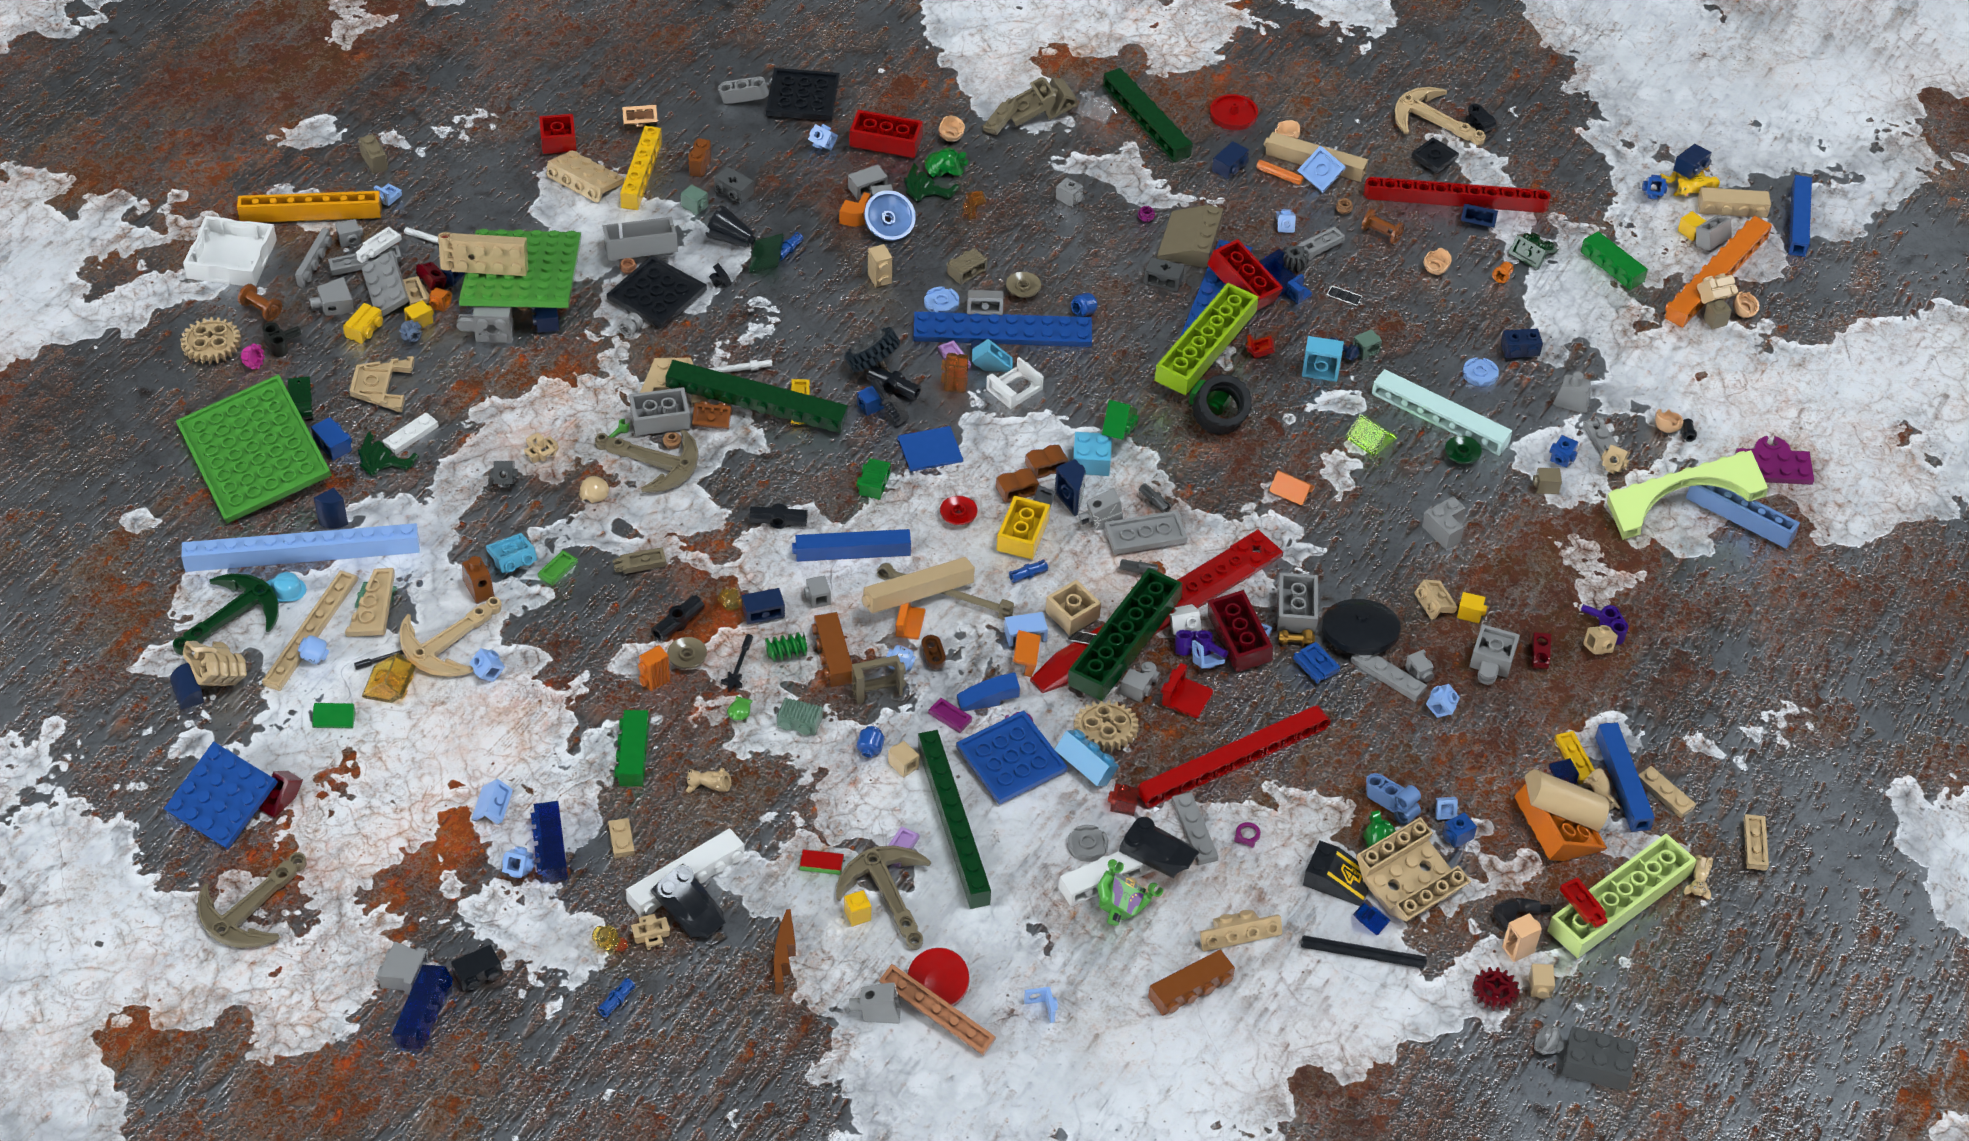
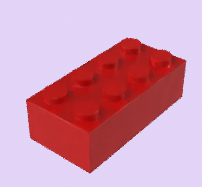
M858 110L849 130V146L915 158L923 137V121Z
M1239 239L1214 250L1207 262V265L1225 285L1230 283L1258 296L1257 310L1275 302L1283 289L1279 282Z

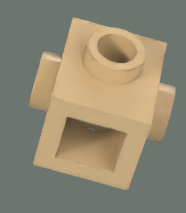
M1610 445L1608 451L1605 450L1601 457L1602 465L1606 466V471L1613 474L1616 471L1622 472V470H1626L1630 460L1627 458L1630 452L1615 445ZM1615 457L1617 458L1616 463L1613 462V459Z
M1605 625L1589 627L1583 645L1593 654L1612 653L1618 635Z

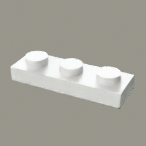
M424 413L385 438L383 444L396 455L438 428V421L428 413Z

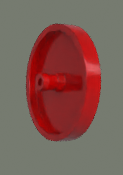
M1226 94L1217 97L1211 103L1210 117L1216 125L1224 129L1244 130L1254 125L1257 121L1258 107L1248 97L1238 94Z
M931 948L923 951L912 961L907 973L952 1006H955L964 998L969 988L970 976L965 961L956 952L947 948Z

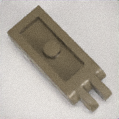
M1008 98L1006 102H1002L982 126L984 132L998 135L1017 111L1018 100Z
M663 547L622 554L619 558L612 561L615 572L623 571L625 574L667 566Z

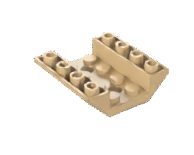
M1421 817L1356 855L1363 882L1389 915L1406 922L1471 883V880L1459 865L1451 869L1429 841L1433 832ZM1420 864L1427 865L1429 871H1423L1420 868ZM1388 883L1396 884L1398 890L1390 889Z

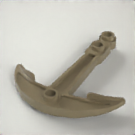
M684 429L680 430L683 438V453L681 456L634 445L622 438H609L605 433H599L595 438V446L599 450H607L609 453L630 457L670 471L666 476L660 474L652 482L641 487L642 492H660L679 486L694 473L699 458L695 439Z
M895 845L874 847L860 853L847 864L841 873L837 883L836 899L841 901L847 891L857 884V879L869 873L893 913L894 921L902 937L906 938L907 946L912 950H918L923 945V935L918 931V926L910 910L906 909L887 866L901 862L903 867L913 865L930 866L931 861L915 850Z
M301 852L291 854L288 861H283L268 875L266 880L223 915H220L215 910L209 893V884H204L198 896L197 906L200 922L206 932L216 941L236 948L259 947L280 939L278 933L262 932L249 928L247 932L239 928V926L272 894L288 884L297 875V871H302L306 867L305 855Z

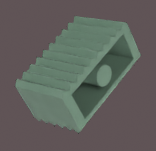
M786 697L777 714V726L784 730L792 729L799 731L803 735H816L823 719V707Z

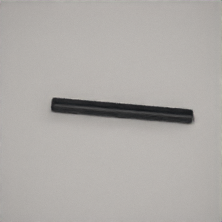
M1303 935L1301 939L1302 948L1417 968H1425L1427 963V957L1422 955Z

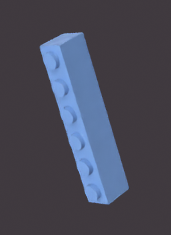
M1708 485L1689 486L1686 499L1786 549L1796 536L1800 522L1755 500L1748 502L1730 490Z

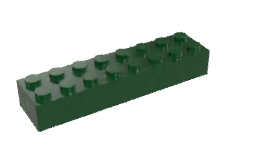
M1148 568L1068 670V685L1103 701L1182 598V582Z

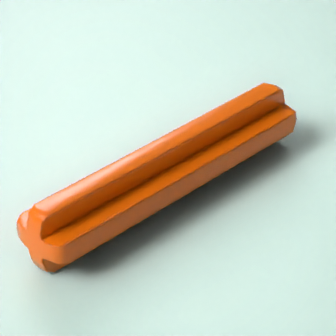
M1259 160L1256 165L1258 170L1297 185H1301L1304 179L1302 175L1263 160Z

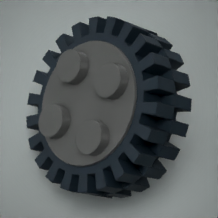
M884 327L872 332L871 335L865 334L861 336L859 342L848 349L849 351L845 353L844 358L853 372L864 371L865 368L869 369L872 365H876V363L880 368L890 372L883 359L890 356L889 354L898 348L900 340L892 327Z

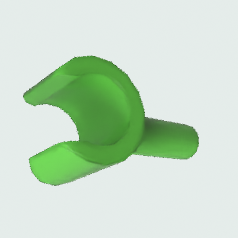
M620 419L618 428L609 435V438L615 437L620 433H628L630 422L625 424V419Z

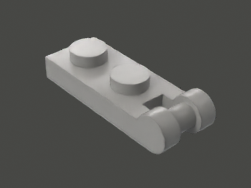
M1334 226L1301 242L1298 247H1304V250L1308 251L1309 260H1312L1315 255L1344 242L1345 235Z
M1602 417L1595 418L1593 421L1589 419L1583 422L1586 433L1601 456L1605 450L1608 451L1610 445L1619 447L1605 426Z

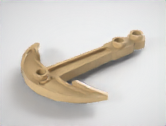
M1435 87L1415 88L1404 93L1398 99L1394 116L1396 124L1405 134H1409L1408 115L1411 112L1452 131L1453 134L1467 141H1472L1475 145L1484 144L1486 136L1483 131H1476L1468 123L1456 121L1421 102L1424 99L1428 102L1436 97L1446 95L1447 90Z
M490 597L486 604H480L478 607H475L466 614V617L423 644L415 638V631L411 624V615L407 614L400 627L401 649L406 658L415 667L432 675L451 677L473 672V667L457 663L448 658L444 662L436 656L472 629L478 628L492 618L493 614H498L501 611L502 603L499 598Z

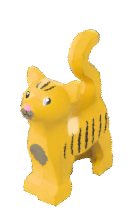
M1709 167L1704 168L1691 179L1675 171L1671 173L1670 177L1663 173L1660 174L1661 178L1666 179V183H1672L1676 178H1679L1677 179L1679 183L1678 188L1673 194L1674 196L1689 197L1693 193H1700L1701 187L1719 188L1720 184L1717 177H1706L1704 175V170L1709 169Z

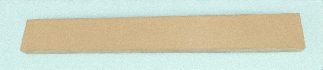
M341 570L338 572L263 678V686L278 691L282 690L303 660L300 658V652L297 651L304 637L307 638L309 635L319 637L357 583V575Z

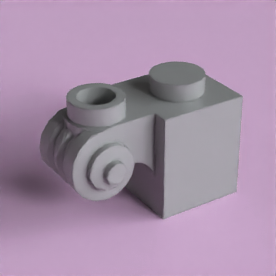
M1152 662L1143 663L1141 673L1130 668L1121 681L1120 694L1142 703L1145 696L1148 697L1150 695L1152 683H1157L1161 673L1157 671L1155 664Z

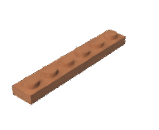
M891 964L880 978L879 982L881 984L895 982L899 997L984 1056L996 1040V1036L895 965Z

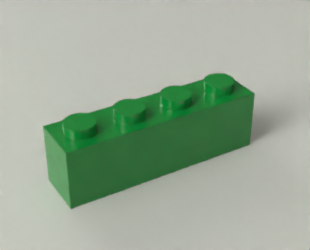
M1599 231L1583 240L1581 253L1629 290L1645 282L1648 269Z
M624 710L623 718L619 720V730H622V734H618V746L621 747L620 750L616 751V762H619V766H615V778H618L619 786L644 787L649 713L648 710Z

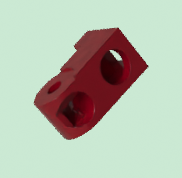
M427 262L416 266V274L419 276V279L426 283L429 293L435 288H445L447 277L433 262Z
M1534 632L1531 640L1532 668L1548 669L1551 654V634ZM1543 638L1546 642L1537 641V639Z

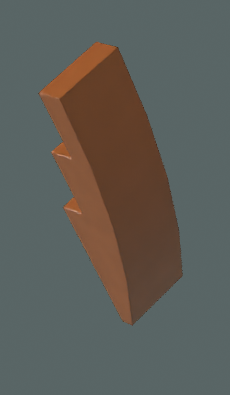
M786 909L775 944V995L784 994L783 975H790L789 957L796 956L791 909Z

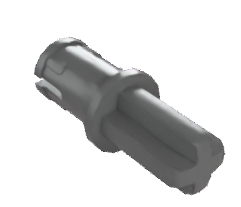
M1146 483L1140 486L1139 491L1149 499L1151 505L1154 504L1162 513L1168 512L1171 509L1172 504L1166 501L1160 492H1155Z
M1121 559L1119 568L1121 570L1137 572V575H1139V573L1144 574L1148 568L1157 571L1158 564L1141 562L1142 560L1137 562Z

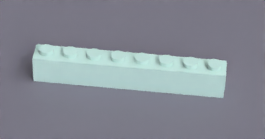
M1384 369L1374 381L1372 395L1457 436L1473 438L1482 448L1498 456L1510 443L1511 429Z

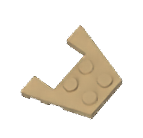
M408 356L406 360L398 361V358L391 359L390 362L382 364L378 361L356 365L349 391L350 396L402 412L405 402L404 395L387 394L393 372L412 373L415 362L414 356Z
M654 358L640 393L670 389L666 387L665 376L672 360L693 364L692 359ZM692 395V407H694L695 403H700L701 401L708 402V399L705 397Z

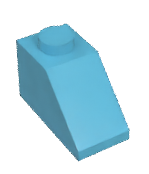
M989 339L972 349V362L984 371L1008 372L1013 369V357Z

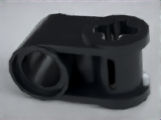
M1469 105L1466 123L1475 128L1476 131L1481 130L1484 133L1496 127L1495 118L1483 109L1481 105Z

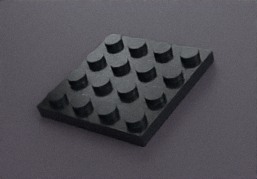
M774 68L766 116L832 121L840 73Z
M651 255L607 293V299L663 329L707 290V284Z

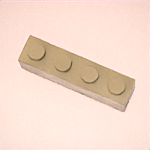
M1701 187L1698 196L1699 214L1767 218L1771 201L1769 191Z

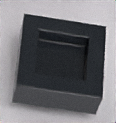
M1038 485L1033 500L1050 504L1051 508L1056 491Z

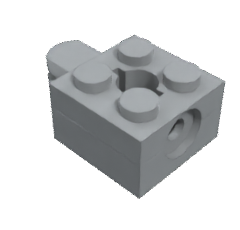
M474 306L473 314H459L457 328L460 331L475 332L476 342L512 343L514 333L512 307Z
M1482 624L1470 663L1471 668L1479 670L1478 680L1481 683L1493 684L1497 675L1508 678L1517 649L1519 634Z

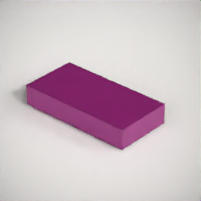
M940 698L928 712V714L958 733H961L972 722V716L943 698Z

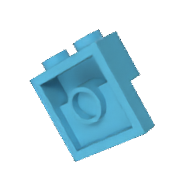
M522 533L486 545L488 554L494 559L495 566L501 573L512 572L520 566H528L537 561L534 546Z

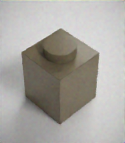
M1723 299L1707 303L1703 319L1711 329L1727 326L1732 310Z
M1560 468L1537 469V473L1533 475L1532 480L1533 486H1536L1537 494H1559L1562 484Z

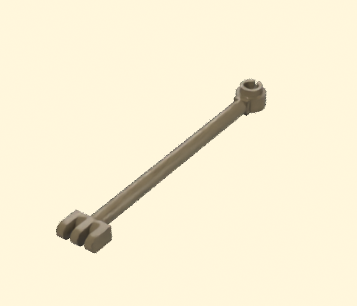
M883 563L877 569V575L883 580L906 575L897 572L890 563ZM954 589L941 592V594L999 612L998 618L1005 620V617L1013 616L1014 603L1002 599L1000 604Z

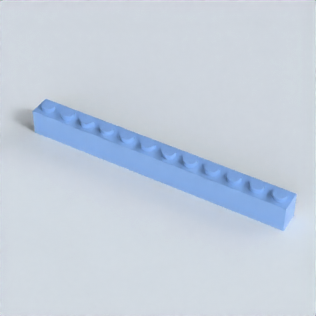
M417 523L182 542L181 557L185 572L420 553V542Z

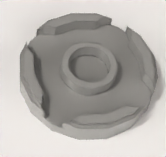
M1094 825L1078 826L1068 836V850L1074 858L1080 861H1097L1108 851L1109 840L1107 834Z

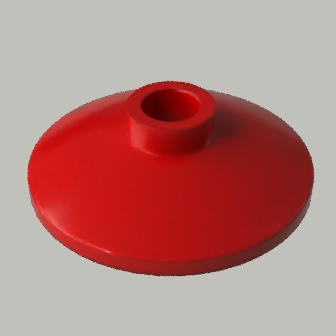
M965 496L949 497L940 506L942 518L954 525L968 524L976 518L978 513L976 503Z

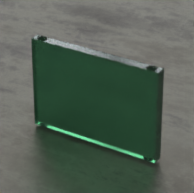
M783 233L755 240L749 267L750 274L778 267L784 240Z

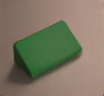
M314 703L312 727L353 728L356 715L354 704Z

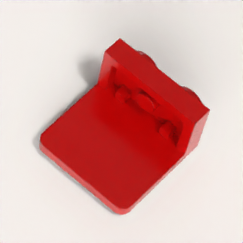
M1180 663L1177 669L1171 671L1169 682H1165L1162 686V705L1193 718H1199L1213 695V689L1187 679V665Z

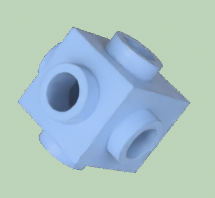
M815 124L814 128L810 131L808 140L814 142L813 146L821 150L823 147L832 150L838 135L830 131L831 127L824 124L821 126Z
M480 648L469 662L474 669V673L480 679L493 682L505 668L499 659V654L492 649Z
M1450 684L1436 686L1432 689L1426 705L1439 718L1453 714L1460 697Z
M515 846V848L506 851L502 860V872L510 874L509 876L515 878H522V876L529 874L533 870L535 863L534 859H532L533 853L527 852V848Z

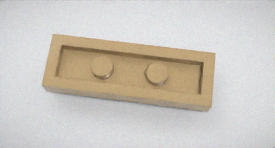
M1652 766L1638 775L1642 786L1678 817L1683 818L1695 809L1696 803Z
M1745 814L1743 823L1746 868L1767 870L1769 859L1766 817Z

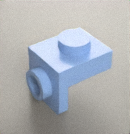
M389 183L383 188L377 185L373 187L374 191H380L381 203L386 206H390L402 196V191Z
M1290 209L1276 211L1277 231L1294 233L1296 220L1294 212H1291Z

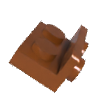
M706 401L695 403L692 426L729 429L733 412L732 407L726 403H718V405H713Z

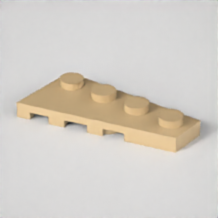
M378 568L373 570L365 588L366 592L359 600V607L356 613L354 612L352 615L350 626L345 630L347 637L385 635L395 577L394 568Z

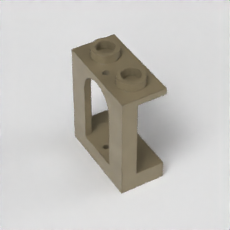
M898 655L852 664V692L856 704L864 703V692L897 686L899 694L903 695V687L906 686L903 674H906L904 662H900ZM884 666H893L895 668L893 673L888 676L865 680L862 672Z

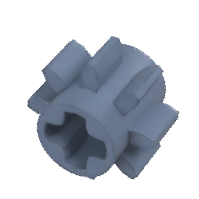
M413 320L405 321L401 325V329H399L402 333L400 335L404 341L408 340L409 343L418 341L423 333L420 330L422 326L418 322L414 323Z

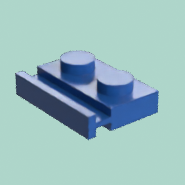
M1317 642L1312 643L1301 649L1299 653H1294L1293 659L1317 684L1321 680H1326L1340 672V666Z

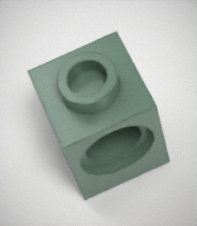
M1372 329L1354 336L1353 345L1360 348L1358 356L1362 360L1380 353L1382 340Z

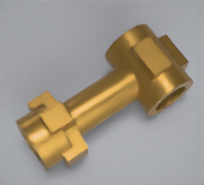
M1308 629L1303 630L1302 635L1288 634V630L1278 632V643L1287 645L1288 642H1301L1302 647L1305 648L1315 642V635H1313L1312 630Z

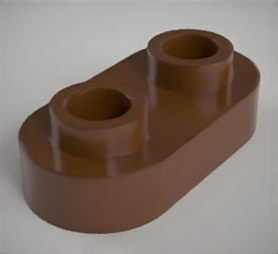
M935 635L923 637L921 649L927 666L934 670L943 668L946 663V655L940 638Z

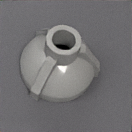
M1551 1024L1545 1025L1537 1033L1534 1042V1049L1543 1055L1560 1053L1565 1046L1558 1027Z

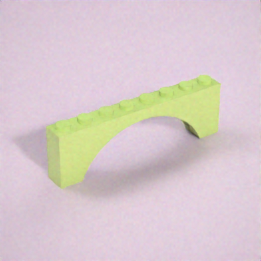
M1741 451L1734 456L1721 457L1717 461L1704 462L1694 468H1685L1681 472L1668 473L1661 478H1651L1641 484L1635 483L1621 490H1612L1608 493L1607 503L1622 539L1640 535L1643 521L1653 505L1665 495L1684 487L1696 485L1721 487L1738 494L1748 502L1766 497L1768 487L1752 451Z

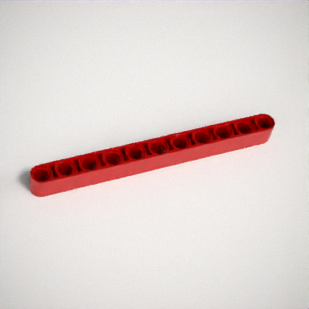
M1382 177L1367 178L1363 192L1364 197L1370 200L1464 207V204L1488 209L1544 213L1548 210L1551 197L1548 191L1539 189Z
M1320 706L1310 707L1148 779L1138 785L1136 793L1148 808L1154 807L1172 799V796L1181 795L1328 728L1331 720Z

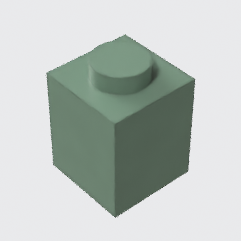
M691 184L681 193V206L698 215L708 206V193Z

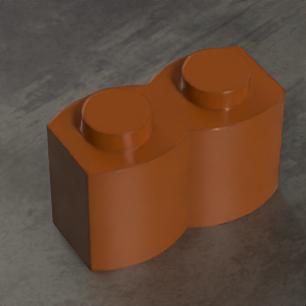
M698 138L694 142L693 150L688 155L690 176L703 177L707 171L706 166L711 162L710 140Z
M1049 445L1043 450H1031L1025 456L1027 468L1032 470L1037 479L1050 474H1056V467L1069 461L1060 445Z
M1030 468L1019 469L1014 473H1004L996 478V488L1004 502H1012L1014 496L1023 498L1034 496L1040 484Z

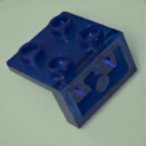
M1281 249L1276 250L1259 261L1283 287L1278 297L1286 293L1287 282L1297 277L1283 266L1284 252Z

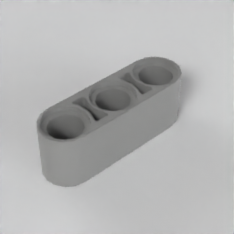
M763 77L725 81L718 86L722 102L725 104L763 99L769 94Z

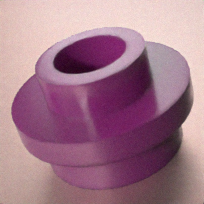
M1143 206L1138 211V217L1142 221H1151L1155 218V212L1152 207Z

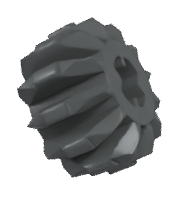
M1290 244L1289 247H1284L1280 253L1281 266L1285 270H1291V273L1292 271L1299 273L1300 270H1305L1309 263V254L1307 250H1304V247L1292 246Z

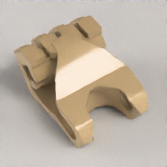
M197 641L185 642L183 657L190 664L198 685L234 686L247 676L246 661L239 653H234L233 655L230 652V648L224 642L213 641L212 647L200 644Z

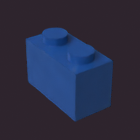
M331 417L311 426L314 441L332 461L352 451L350 435L345 433L338 422L335 423Z

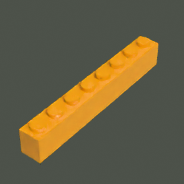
M380 191L238 196L237 210L239 220L243 222L381 218L382 204Z

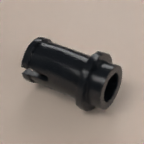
M1684 419L1682 436L1686 441L1692 442L1697 437V431L1694 430L1692 419Z

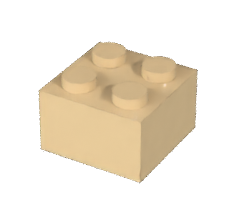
M1077 579L1046 597L1045 612L1068 635L1074 634L1100 618L1101 602Z

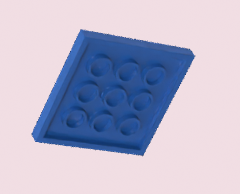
M1024 710L956 742L957 750L999 805L1067 772V765Z
M213 741L163 809L229 850L278 781Z

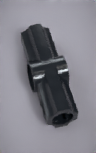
M872 365L867 374L868 380L873 381L877 379L889 394L893 395L897 392L912 400H916L921 392L920 385L906 380L905 376L899 371L891 373Z
M780 503L774 504L772 507L751 506L749 521L751 523L770 524L771 527L776 529H782L786 525L807 526L808 510L788 509Z
M692 595L681 605L671 607L669 615L651 628V633L655 639L661 642L674 632L684 630L687 627V622L705 608L701 598L697 595Z

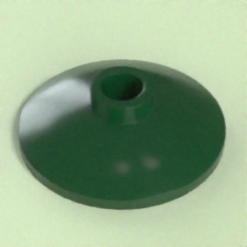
M1455 436L1446 442L1445 452L1451 460L1457 463L1470 464L1476 462L1481 457L1482 448L1473 438Z

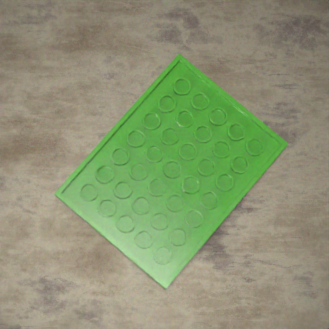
M476 230L475 235L527 238L528 272L526 276L465 273L459 306L569 308L581 243V232H559L557 230Z
M279 374L176 420L226 524L332 476Z

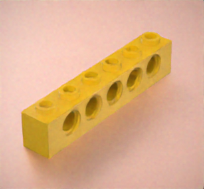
M644 126L620 192L621 208L639 210L662 146L661 128Z

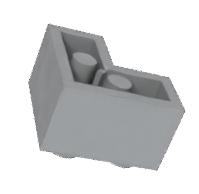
M1453 496L1425 511L1422 527L1447 550L1461 542L1464 529L1461 524L1463 523L1466 507Z

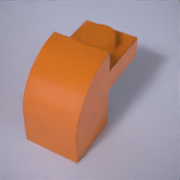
M864 192L859 203L845 200L839 210V223L853 227L865 225L864 210L871 198V194Z

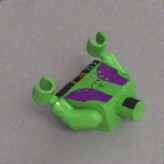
M1114 859L1108 861L1109 870L1105 871L1097 884L1100 899L1099 907L1109 913L1107 923L1113 926H1118L1120 920L1136 916L1152 901L1153 896L1158 897L1163 893V888L1161 887L1154 892V888L1158 885L1157 883H1150L1148 886L1149 892L1145 893V888L1120 874L1124 869V864L1120 861L1117 863Z

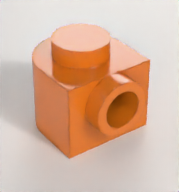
M435 288L429 295V305L432 309L445 312L451 304L452 293L444 289Z

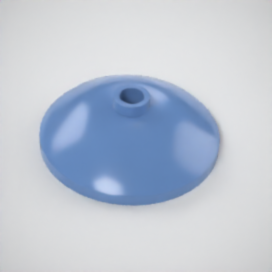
M878 192L869 199L865 206L864 219L867 227L875 236L883 240H900L911 232L915 224L916 216L913 205L904 195L898 192Z

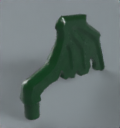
M913 163L907 177L904 178L908 189L906 193L916 201H921L923 197L931 195L950 199L960 188L958 184H954L949 189L935 185L932 178H928L924 171L919 172L916 176V172L919 169L916 163Z
M368 431L361 449H358L361 459L359 466L370 476H375L379 470L389 467L409 470L419 458L416 453H413L407 459L391 456V451L387 447L383 449L384 444L381 441H375L372 445L371 442L374 436L371 434V431Z

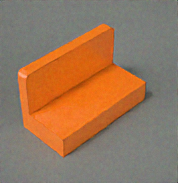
M1277 470L1269 491L1299 505H1303L1308 493H1312L1315 486Z
M911 602L900 605L896 622V637L918 640L926 612L925 608L911 607Z
M1018 630L1013 662L1025 665L1024 676L1032 677L1037 666L1041 636Z

